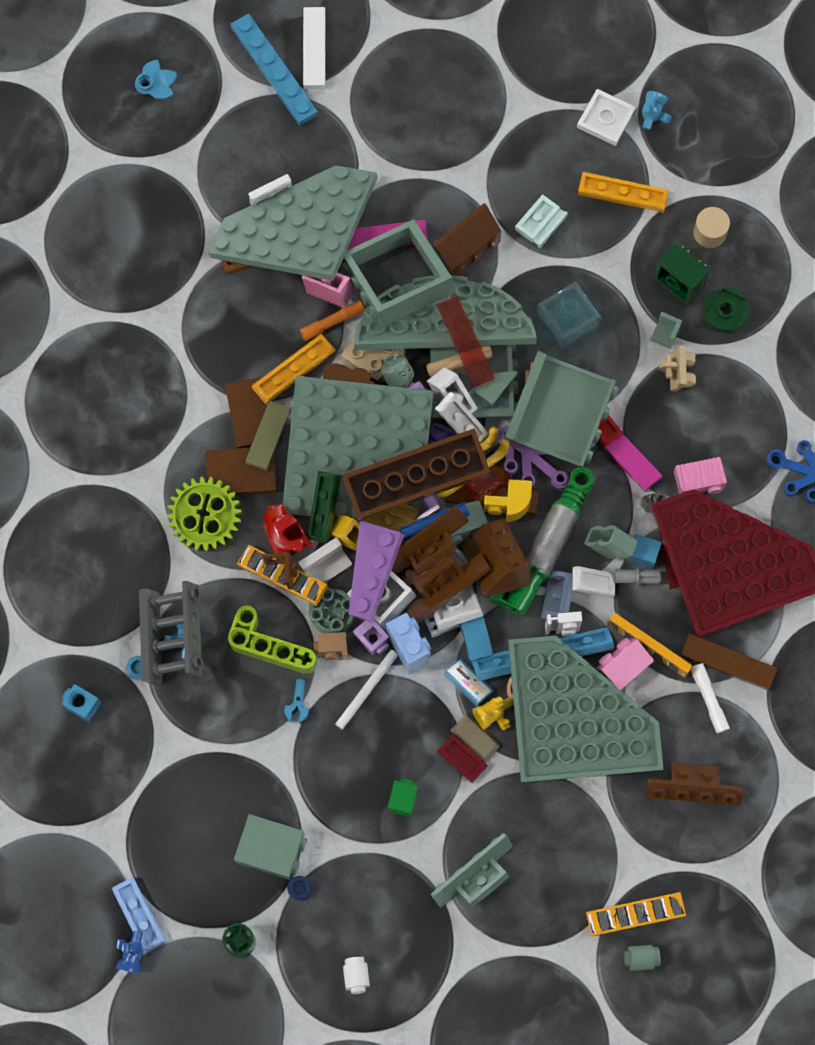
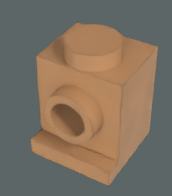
M346 632L318 634V641L314 642L315 656L324 657V660H337L338 656H343V661L348 660Z

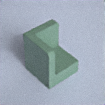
M661 312L650 341L671 349L679 333L682 320Z

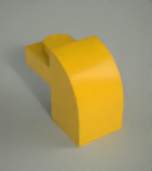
M509 480L508 497L485 496L484 512H488L491 515L506 513V522L520 519L526 514L530 506L532 481Z

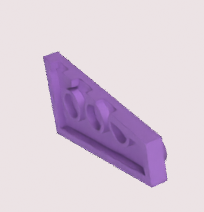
M360 521L349 615L373 622L404 534L401 532Z

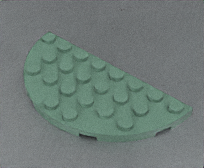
M434 275L413 279L412 283L403 286L395 285L377 298L381 305L435 280L436 277ZM451 275L455 288L454 293L383 327L377 317L373 318L371 316L370 306H368L356 327L354 351L536 344L537 337L530 317L526 316L522 311V306L509 294L486 282L480 284L468 281V277Z

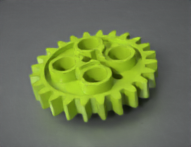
M202 476L200 477V483H197L192 478L191 486L184 482L183 487L185 490L176 489L179 495L178 498L171 496L175 504L167 506L173 511V513L167 515V518L174 521L168 524L170 528H177L172 534L174 536L181 534L178 541L182 543L187 540L186 547L190 548L195 544V550L199 551L201 545H203L204 550L208 552L209 545H212L217 550L218 542L225 546L224 538L233 539V536L230 534L231 530L238 532L234 524L241 523V520L236 518V515L241 514L242 511L235 507L241 503L239 500H232L235 498L236 493L228 494L230 486L227 485L222 488L223 482L221 480L214 484V479L210 477L208 483H206ZM210 494V499L206 507V511H208L210 515L204 517L203 533L199 534V529L201 527L203 517H201L199 513L205 511L206 495ZM194 495L201 497V502L198 506H191L190 500ZM217 499H221L224 502L223 508L219 511H215L212 508L213 502ZM191 517L196 518V526L192 529H187L185 526L186 520ZM211 522H218L219 529L215 533L208 532V525Z

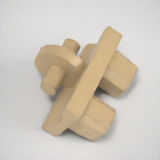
M679 345L677 350L671 351L670 355L665 356V362L659 364V370L666 372V378L670 379V391L677 392L681 388H690L696 383V375L686 372V367L691 368L695 364V354L686 351V346Z

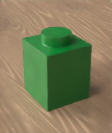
M403 778L400 781L394 780L388 812L407 817L412 816L418 786L414 785V781Z

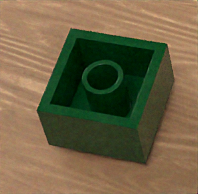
M675 242L658 260L654 279L688 306L705 288L710 270L702 260L695 259L686 247L679 246Z

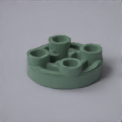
M327 588L317 606L310 603L309 616L313 626L323 634L347 631L355 617L349 615L350 597L342 590Z

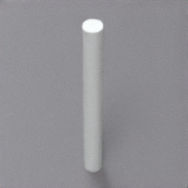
M393 650L389 651L335 725L342 730L397 658L398 654Z

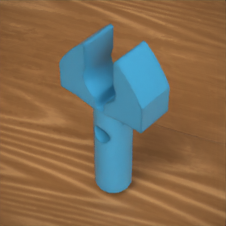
M303 679L296 680L293 703L290 706L285 705L284 713L290 723L292 722V713L296 711V708L301 713L299 724L308 718L309 708H305L302 704L305 689V680Z

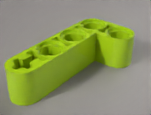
M243 606L238 609L228 636L233 651L303 674L312 673L316 669L317 660L312 650L257 633L256 629L259 620L255 609L251 606ZM250 614L253 616V620L250 623H244L241 621L242 617ZM237 636H244L246 638L245 642L241 645H236L234 639ZM259 643H266L268 645V648L263 652L256 650V646ZM281 650H288L290 655L285 659H281L278 657V653ZM306 657H309L310 662H307L306 665H303L302 660H305Z

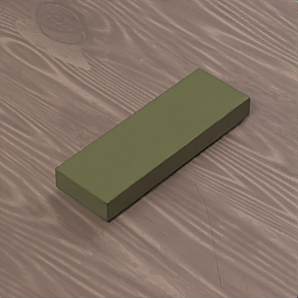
M269 401L247 455L246 465L264 471L268 470L291 412L290 407Z

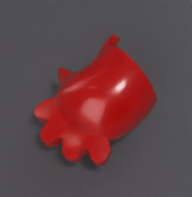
M283 504L268 506V512L263 514L265 523L262 527L266 531L269 545L274 553L289 552L291 555L294 552H301L304 546L312 547L311 541L298 520L293 515L287 514Z

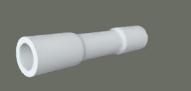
M703 663L693 666L691 668L692 675L704 698L716 733L720 734L729 730L730 727L715 697L711 681Z

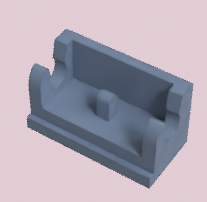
M552 571V574L549 575L541 616L542 620H546L548 614H551V618L557 617L559 613H569L573 573Z

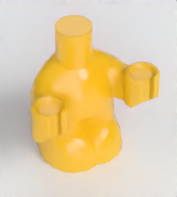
M501 697L493 698L486 704L474 708V717L483 730L487 729L495 721L502 730L511 727V725H509V720L504 718V710L513 706V702L510 697L504 700Z

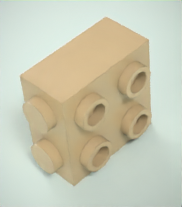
M355 339L341 355L343 365L349 369H366L371 373V381H375L376 385L386 384L381 374V367L387 357L391 355L406 357L404 355L405 349L354 351Z

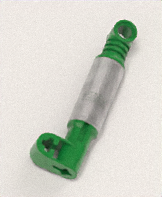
M578 467L573 470L570 480L566 485L567 488L564 489V493L561 495L562 498L554 502L532 543L533 545H531L525 558L530 566L529 586L512 590L507 601L504 600V594H507V592L490 596L488 598L491 602L517 615H526L540 585L549 577L559 558L558 556H560L579 519V510L583 504L582 502H584L585 497L592 489L593 474L589 469ZM584 478L587 480V483L579 485L576 483V479Z

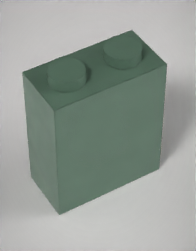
M249 814L234 861L236 864L290 880L292 875L297 874L300 865L297 857L299 851L304 852L307 838H304L305 833L302 830Z

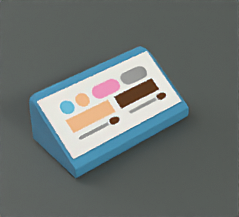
M461 658L444 672V676L476 707H479L494 692L484 680L477 681L475 672Z

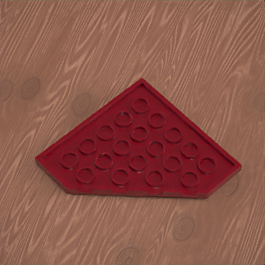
M696 489L649 505L697 637L815 594V552L812 545L800 541L775 527H771L746 513H742L721 501L704 495Z

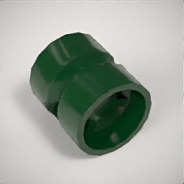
M236 923L228 926L224 931L222 944L231 956L245 958L254 951L256 938L249 927Z

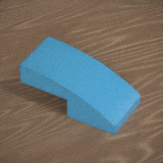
M483 616L460 623L469 660L493 655Z

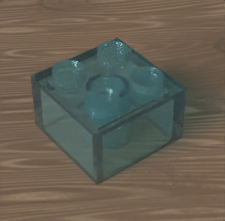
M576 281L538 304L537 315L561 349L599 327L601 316Z

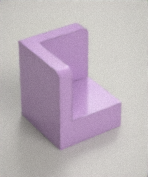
M433 495L422 499L421 514L416 519L438 513L440 509L445 508L440 497Z

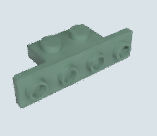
M503 833L493 839L490 845L483 851L475 854L471 861L456 870L447 881L438 885L435 891L431 893L436 904L441 908L459 893L473 908L509 878L507 872L496 861L513 847L508 836Z

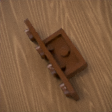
M457 506L451 508L400 545L391 571L396 575L411 563L419 575L431 569L458 549L451 534L469 522L468 518Z
M450 554L415 579L413 583L423 595L407 606L411 618L414 617L417 623L489 572L491 568L484 556L478 554L461 566Z
M672 763L671 780L648 779L646 798L741 805L744 789L742 786L720 785L719 766Z

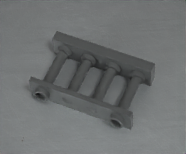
M182 581V592L160 596V593L147 588L139 590L141 680L143 682L153 685L162 684L163 673L185 670L186 674L196 677L202 676L203 660L201 657L199 604L201 593L199 585L189 581ZM183 601V614L160 619L161 605ZM184 624V637L161 641L162 628ZM184 647L185 660L162 664L163 650Z

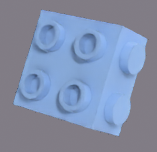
M405 613L386 623V634L389 636L390 642L408 674H411L429 664V656L431 655L429 650H431V647L425 637L421 639L418 630L420 628L415 618H409L408 614Z

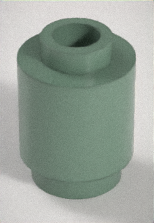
M652 945L628 946V951L624 952L625 966H629L630 971L651 970L660 966L659 947H653Z

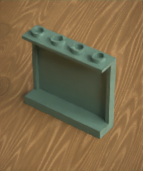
M538 351L505 438L584 467L585 463H590L594 451L590 450L592 443H597L602 430L598 428L601 420L606 421L610 411V408L607 407L609 399L614 400L619 387L615 386L616 380L608 379Z

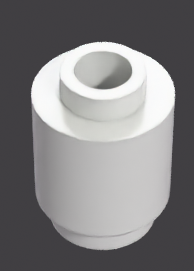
M364 957L345 959L343 971L346 990L351 991V994L365 993V989L370 987L368 967L367 963L364 962Z

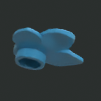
M158 60L148 62L143 67L142 74L136 78L135 88L139 93L144 95L150 94L155 99L170 98L173 92L169 87L175 82L177 73L171 70H160ZM144 83H149V84H150L149 86H146V87H143V86H142Z

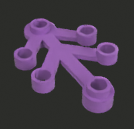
M504 426L498 431L497 441L499 444L502 439H506L504 435L507 433L509 426ZM507 439L509 441V449L505 455L506 462L504 463V471L507 474L512 475L516 473L518 464L514 460L515 448L521 453L523 471L521 480L524 481L526 478H530L532 480V487L534 486L535 477L532 475L531 463H533L551 478V486L555 490L563 491L567 488L566 485L569 482L568 474L564 471H556L538 456L548 454ZM508 464H513L515 468L513 470H509L506 466ZM562 476L565 480L564 482H558L556 478Z

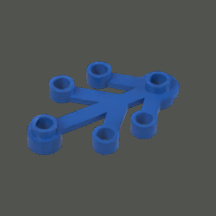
M807 440L800 441L796 450L798 454L804 456L809 466L786 459L784 452L781 450L771 451L766 460L767 465L771 469L778 470L784 468L806 475L797 481L786 483L784 493L789 497L795 496L798 490L815 483V455L811 450L810 442ZM806 445L808 450L803 451L800 446ZM772 459H778L779 464H773ZM793 486L795 491L789 492L787 487ZM815 488L808 490L806 500L808 503L815 504V499H811L809 496L810 493L815 494Z

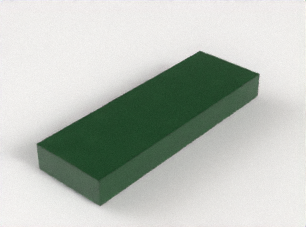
M318 471L307 537L310 540L322 543L330 542L341 475Z

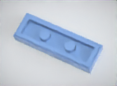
M134 877L113 887L112 890L132 931L143 932L141 939L143 953L165 943L166 941Z

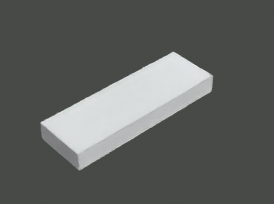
M452 392L435 408L457 434L475 428L480 442L488 435L487 430Z

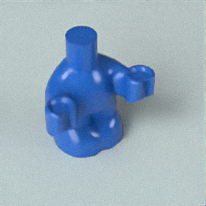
M134 930L131 942L126 943L125 940L117 939L116 948L123 952V958L116 965L117 969L140 973L141 966L139 961L143 956L141 943L143 932Z

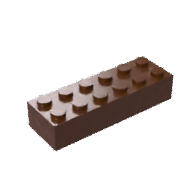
M474 428L343 474L342 478L357 520L360 522L490 475V469Z

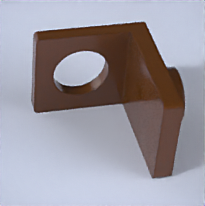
M290 553L262 554V559L266 565L285 564V584L289 590L294 589L297 565L294 563Z

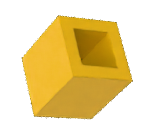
M340 515L332 526L331 536L333 538L337 537L343 546L357 550L360 523L353 518Z

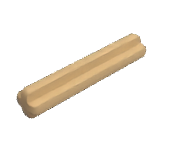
M482 346L427 364V372L432 377L444 367L451 371L492 357V350L490 346Z

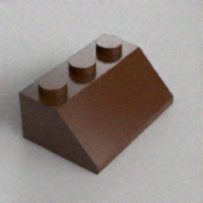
M483 203L434 243V251L450 275L461 276L467 270V266L472 262L477 263L488 249L492 250L499 245L501 229L488 206Z
M505 519L482 524L461 546L467 562L478 554H482L491 568L489 572L477 580L485 598L529 586L530 566Z

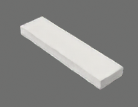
M304 7V89H325V7Z

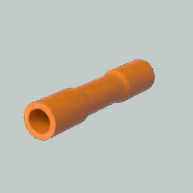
M358 300L320 321H315L299 329L304 341H307L343 321L350 320L364 313L365 309L361 301Z

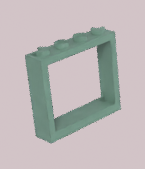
M414 219L347 250L343 258L342 266L346 275L352 276L350 279L355 290L360 289V297L365 305L369 304L371 316L373 318L377 317L382 327L455 292L451 275ZM412 240L436 279L381 305L358 265Z

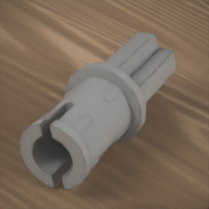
M636 567V569L615 568V583H635L638 586L639 583L659 584L661 582V572L659 570H639V567Z

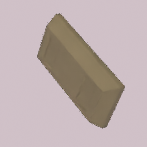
M467 713L450 730L484 762L500 747Z

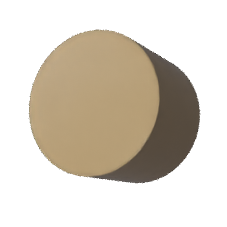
M708 207L698 214L693 233L695 240L701 246L715 248L725 241L730 226V220L726 212L717 207Z

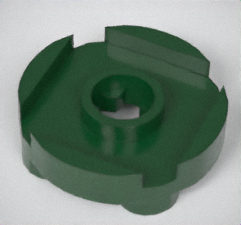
M722 288V290L712 292L707 297L703 307L704 321L718 332L729 334L736 332L745 324L749 314V307L742 293L732 288ZM729 306V311L732 313L725 315L720 308Z

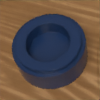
M295 876L289 881L287 890L292 899L303 901L310 896L312 886L306 877Z

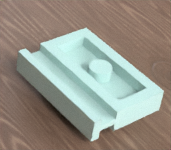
M542 194L518 222L515 230L541 248L566 219L568 213L561 210L558 205Z

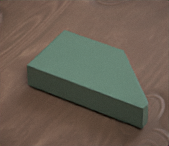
M509 371L488 374L476 388L474 394L493 407L517 377L518 372Z

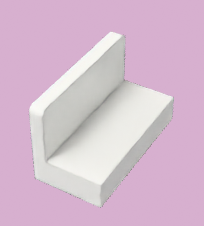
M336 537L299 561L298 565L302 572L327 583L350 568L352 563L342 550V544Z

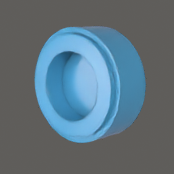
M141 656L132 657L126 665L127 673L134 680H141Z

